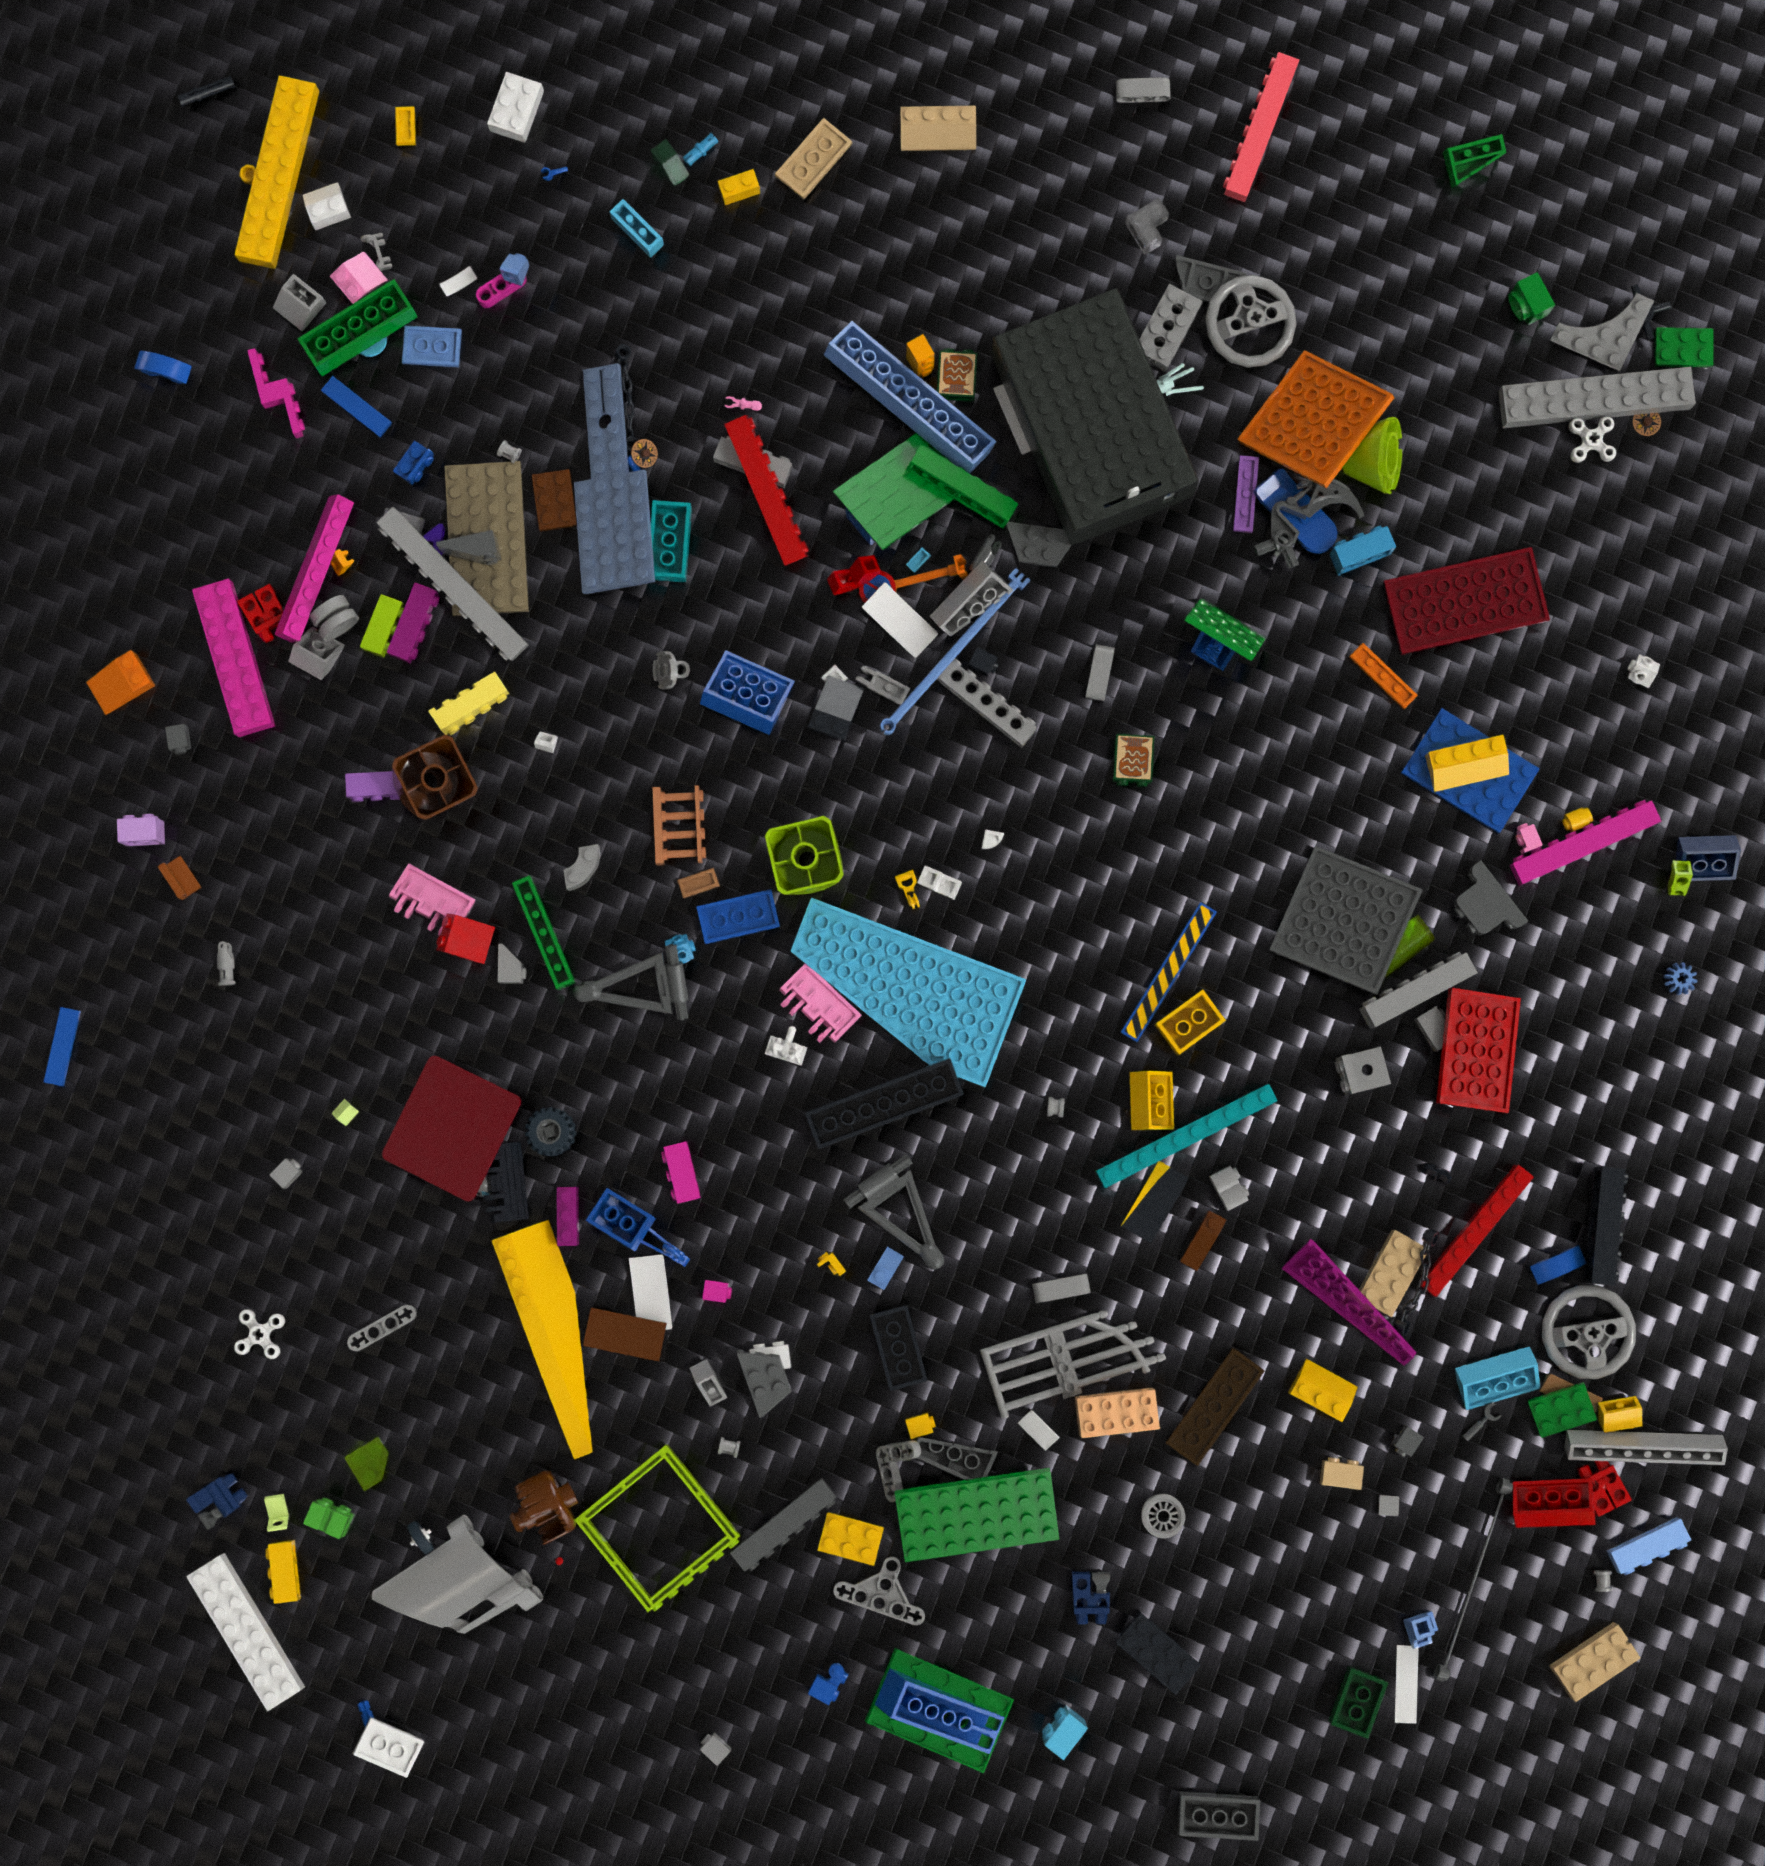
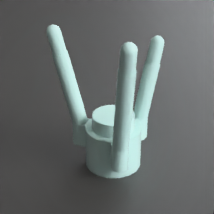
M1184 363L1157 379L1162 394L1165 393L1166 396L1174 393L1202 390L1204 387L1194 386L1172 389L1175 387L1174 380L1194 371L1192 367L1171 377V375L1185 366Z

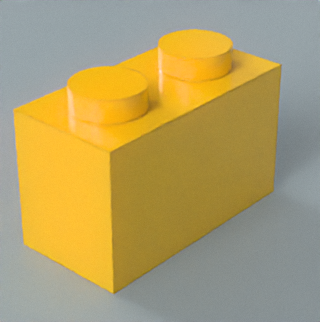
M754 169L718 181L719 190L725 205L760 194V186Z
M1636 1396L1598 1402V1422L1604 1433L1641 1427L1642 1407Z

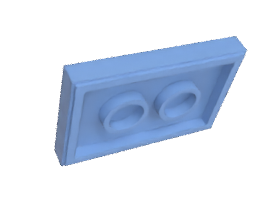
M405 326L402 364L459 367L462 330Z

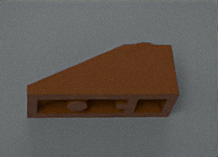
M1210 1210L1207 1211L1180 1262L1198 1271L1223 1228L1226 1219Z

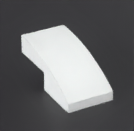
M924 866L917 882L955 900L962 884L961 881L927 866Z

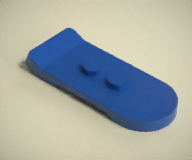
M1280 468L1254 489V494L1260 503L1271 512L1275 503L1286 501L1288 497L1295 496L1302 489L1298 490L1297 484L1283 468ZM1305 494L1304 497L1297 501L1298 507L1309 504L1311 498ZM1321 509L1312 517H1307L1306 520L1285 511H1280L1300 532L1297 538L1298 542L1307 551L1320 554L1327 552L1333 547L1337 539V528Z

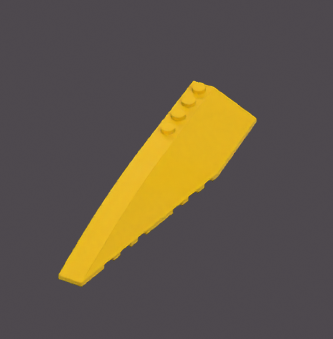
M546 1220L494 1239L492 1243L547 1392L573 1458L576 1459L593 1452L576 1293L559 1246H557L550 1222Z

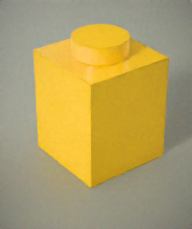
M928 1413L905 1419L911 1439L933 1433L932 1428L936 1427L933 1416L929 1417Z

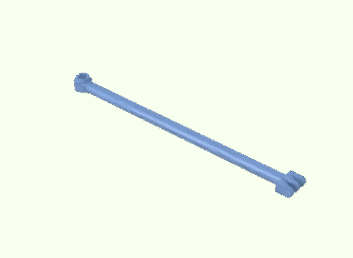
M1017 568L1008 576L1007 579L1010 581L1008 585L1014 591L1017 588L1022 591L1030 582V579L1026 578L1022 583L1021 580L1025 576L1023 573L1016 578L1015 575L1019 571ZM1006 593L1000 597L1001 601L995 605L992 603L985 609V612L977 618L889 718L881 722V732L885 730V725H889L891 728L888 731L885 730V735H890L894 732L896 724L1012 593L1009 595Z

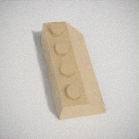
M976 106L901 107V151L976 150Z

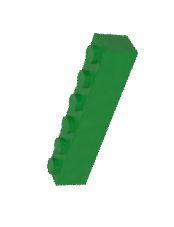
M923 445L919 446L906 468L910 473L1001 528H1004L1018 505L1011 497L1005 496L995 487L985 484L980 478L972 476L962 467L954 465L947 458L939 456L929 447Z
M529 875L513 882L515 892L556 989L561 990L575 984L574 976L532 877Z

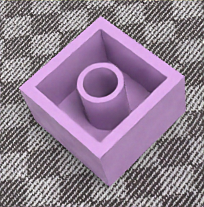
M143 814L142 818H136L134 815H124L123 819H117L119 843L125 846L165 844L164 821L154 816V814Z

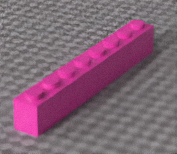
M338 494L329 496L274 635L289 642L300 641L354 502Z
M1645 800L1634 804L1635 808L1632 810H1628V808L1617 812L1618 816L1611 818L1609 815L1601 819V824L1596 826L1593 823L1582 828L1583 832L1577 834L1574 831L1565 835L1566 839L1561 842L1556 839L1548 843L1549 847L1543 850L1541 847L1530 851L1532 855L1528 857L1521 855L1514 858V863L1509 866L1518 885L1525 884L1661 822V819L1653 802L1649 801L1646 803Z

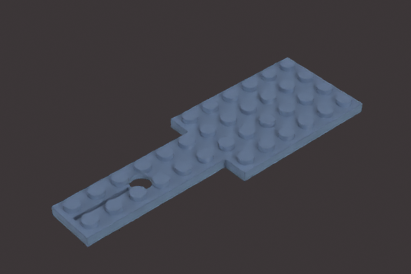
M616 363L583 370L591 479L574 482L582 593L590 594L655 582L647 471L629 472L621 365ZM603 415H609L611 423L608 424L607 428H601L599 426L600 418Z

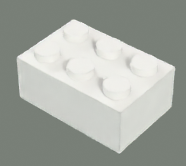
M506 72L487 123L489 130L525 143L544 93L542 84Z

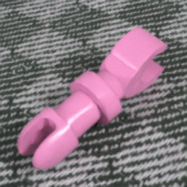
M726 397V399H732L735 402L731 406L725 405L726 408L740 407L741 410L748 408L756 411L762 408V404L759 401H746L745 398L738 400L734 397Z

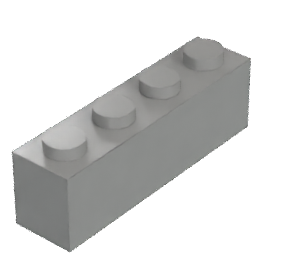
M721 437L713 456L714 462L745 473L730 437ZM763 450L771 460L769 464L771 471H775L779 479L776 482L777 485L785 488L793 468L792 463L786 457L780 456L777 458L772 456L771 452Z

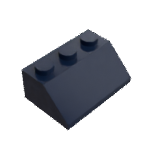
M1736 835L1678 837L1676 861L1691 862L1693 873L1691 881L1736 880L1741 848Z

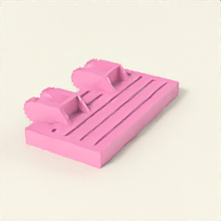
M411 864L407 865L389 894V897L395 901L402 894L394 909L397 913L401 911L407 900L412 902L404 916L408 919L414 910L428 919L435 912L436 914L428 926L430 931L436 927L440 918L444 919L447 913L466 918L475 904V899ZM441 927V928L439 929V931H438V932H439V933H438L439 936H440V934H441V931H442V928H443V927Z
M804 964L780 988L784 995L790 990L793 991L781 1003L783 1008L794 997L800 1001L790 1010L789 1014L791 1016L806 1004L801 1011L812 1022L820 1017L808 1031L810 1034L815 1033L822 1023L827 1027L818 1036L817 1041L819 1043L832 1030L834 1032L829 1038L835 1043L862 1016L807 964Z

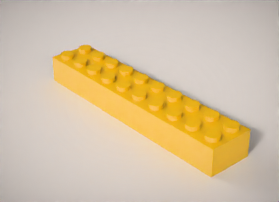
M284 76L278 77L235 251V256L240 262L276 269L319 95L316 83Z

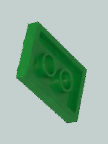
M1656 327L1655 366L1712 367L1713 328Z
M1584 1382L1528 1400L1541 1438L1597 1420Z

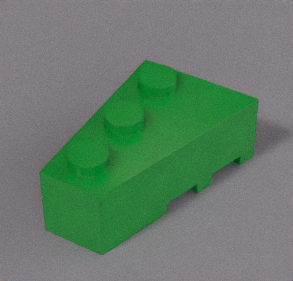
M1502 134L1450 147L1443 151L1451 188H1454L1507 153Z

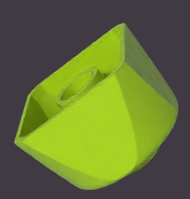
M821 816L771 828L767 831L765 839L777 890L782 894L802 895L822 891L835 885L843 877V864L831 820L827 817ZM804 852H812L815 855L813 863L808 866H801L799 863L800 855Z

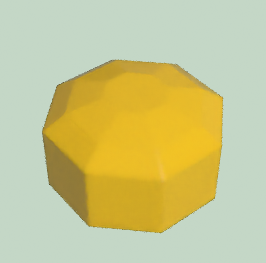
M245 165L240 169L239 176L245 184L252 185L256 170L252 165Z

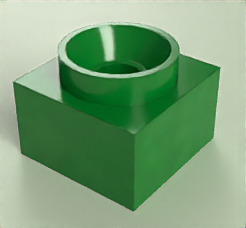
M1538 272L1518 281L1508 295L1509 303L1515 316L1520 321L1525 320L1527 325L1548 316L1555 306Z

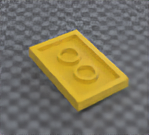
M828 1512L817 1551L874 1566L884 1527Z

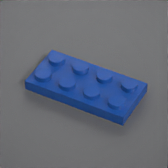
M771 889L697 906L705 944L780 927Z

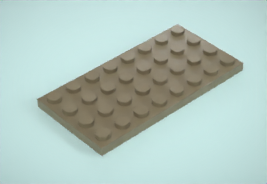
M515 461L514 464L511 462L445 466L448 539L493 530L498 540L502 559L497 564L486 565V563L481 564L449 556L450 565L497 613L529 612L521 462ZM456 604L452 606V615L462 616L458 612L460 608Z

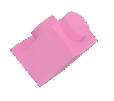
M1525 823L1516 827L1518 830L1516 832L1517 843L1523 847L1520 851L1521 854L1543 845L1534 824L1528 826Z

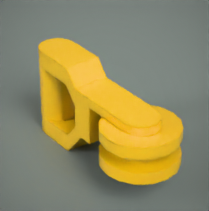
M911 870L895 876L899 889L904 890L909 906L912 909H915V905L920 907L915 893H913V897L907 895V893L914 891V886L917 883L914 871ZM912 878V885L908 887L902 885L901 882Z

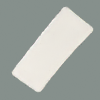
M469 266L452 278L440 283V286L445 295L449 296L475 281L477 277Z

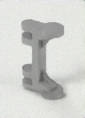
M383 233L364 235L361 237V241L367 242L375 248L378 257L376 266L379 270L391 269L392 264L384 265L391 261L390 257L382 258L379 246L385 244V240H377L383 237Z

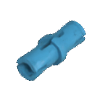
M710 133L700 143H696L695 147L682 157L683 160L691 167L694 162L701 156H706V152L718 143L717 138Z

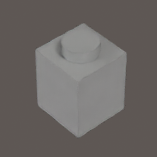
M285 1158L270 1176L283 1189H287L302 1173L299 1169L301 1165L295 1159Z
M715 1732L711 1736L707 1734L700 1742L702 1744L700 1750L717 1766L732 1749Z

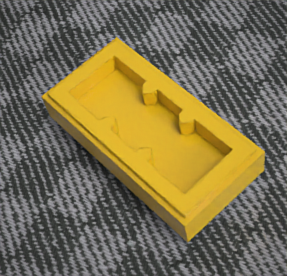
M414 106L395 107L397 146L416 145Z

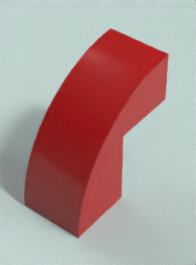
M874 555L858 557L849 569L833 571L827 578L833 595H838L868 583L881 570Z

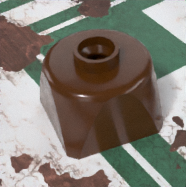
M448 735L436 738L394 759L392 765L393 782L401 802L410 812L421 819L427 820L475 796L478 789L453 738ZM430 773L436 777L437 784L435 788H431L425 783L424 774Z

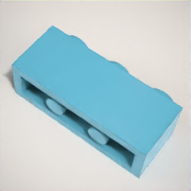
M624 199L610 211L611 219L650 258L664 246L663 238Z

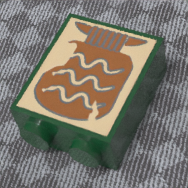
M945 348L943 351L940 350L937 392L946 400L974 402L977 353L969 349L962 350V352L951 348Z
M1116 734L1113 782H1117V785L1127 786L1128 783H1136L1138 787H1147V784L1152 783L1155 736Z

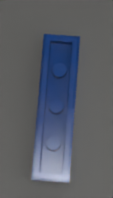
M334 376L321 389L326 396L380 438L392 424L390 420Z
M60 1007L44 1078L45 1083L64 1086L81 1011Z

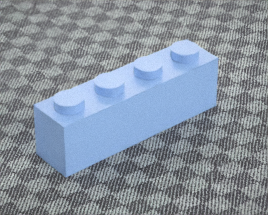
M1676 1517L1607 1550V1553L1616 1571L1620 1574L1628 1575L1634 1572V1568L1639 1565L1644 1567L1651 1564L1652 1559L1656 1557L1663 1558L1669 1555L1670 1550L1675 1548L1679 1550L1686 1547L1687 1542L1691 1541V1538L1682 1520Z

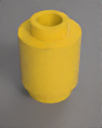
M1581 807L1565 814L1562 822L1566 830L1574 832L1589 825L1593 821V817L1587 807L1584 809Z

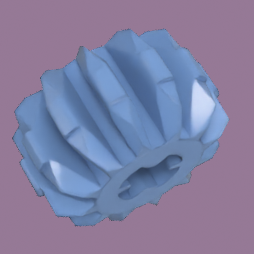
M1675 963L1673 964V969L1670 967L1666 969L1669 974L1664 975V978L1669 979V981L1664 984L1665 986L1671 985L1669 988L1670 992L1676 989V995H1680L1682 992L1686 995L1689 992L1688 989H1695L1691 983H1697L1698 980L1692 978L1697 973L1690 972L1692 969L1691 965L1686 967L1685 963H1681L1680 966ZM1683 976L1684 980L1678 982L1677 978Z

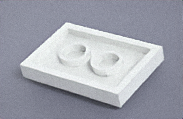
M370 1717L353 1755L407 1778L424 1740Z

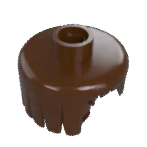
M545 1470L515 1486V1492L518 1493L517 1499H523L520 1502L521 1507L518 1508L519 1511L516 1513L512 1512L509 1515L517 1532H523L522 1529L526 1527L530 1529L534 1526L545 1525L538 1531L540 1535L545 1534L541 1537V1540L544 1541L542 1544L545 1545L575 1529L576 1521L570 1507L579 1502L569 1482L559 1486L553 1474Z

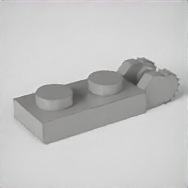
M866 666L861 667L862 672L873 676V678L869 682L863 677L857 676L855 681L898 705L904 702L910 691L909 687L877 670L875 672Z

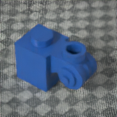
M834 1663L830 1666V1678L826 1679L817 1674L808 1691V1695L827 1705L831 1701L835 1702L840 1692L837 1690L839 1684H844L849 1675L839 1663Z

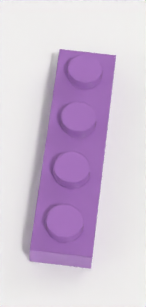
M1241 455L1239 457L1234 532H1253L1256 498L1254 489L1257 486L1259 457Z

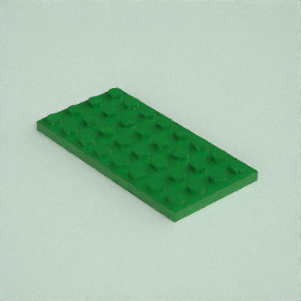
M1050 1468L894 1491L905 1562L1059 1540Z

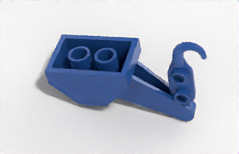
M606 1188L586 1219L588 1223L633 1251H636L640 1243L684 1267H686L690 1258L685 1256V1253L667 1242L650 1228L656 1220L655 1217ZM647 1232L663 1243L662 1249L664 1251L643 1241Z

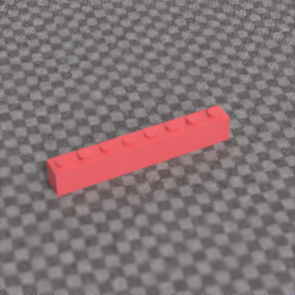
M1278 52L1276 58L1272 57L1269 68L1272 70L1270 75H1265L1262 83L1265 86L1264 91H1259L1255 101L1259 104L1257 109H1252L1249 117L1252 122L1250 126L1246 125L1242 135L1246 138L1244 143H1239L1236 151L1239 156L1237 161L1233 159L1229 170L1232 171L1231 177H1226L1223 188H1226L1224 195L1242 202L1246 201L1299 59Z

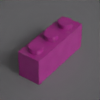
M557 1187V1246L579 1245L578 1187Z

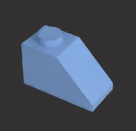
M509 254L500 267L503 279L522 286L529 263L526 257L521 254Z
M887 1247L868 1281L884 1290L904 1256Z

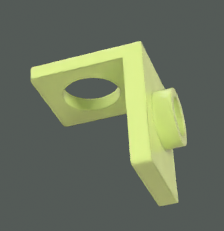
M284 1494L266 1496L264 1501L269 1517L267 1531L287 1529L289 1513ZM275 1522H283L281 1525L273 1526Z

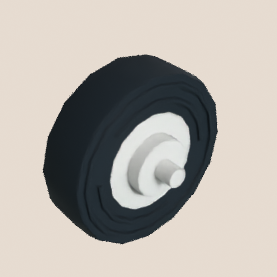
M413 1521L407 1526L412 1536L411 1546L415 1544L424 1554H428L434 1549L433 1543L430 1540V1529L426 1531L417 1521Z

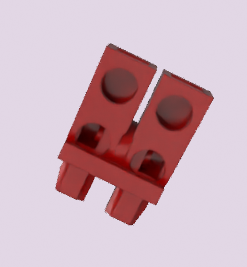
M270 584L255 591L256 596L251 593L237 601L255 633L265 643L274 639L270 630L278 627L284 611Z
M1594 1461L1598 1470L1593 1473L1587 1464L1577 1469L1581 1479L1592 1478L1595 1516L1597 1517L1614 1510V1507L1618 1508L1632 1501L1614 1466L1610 1465L1608 1461Z

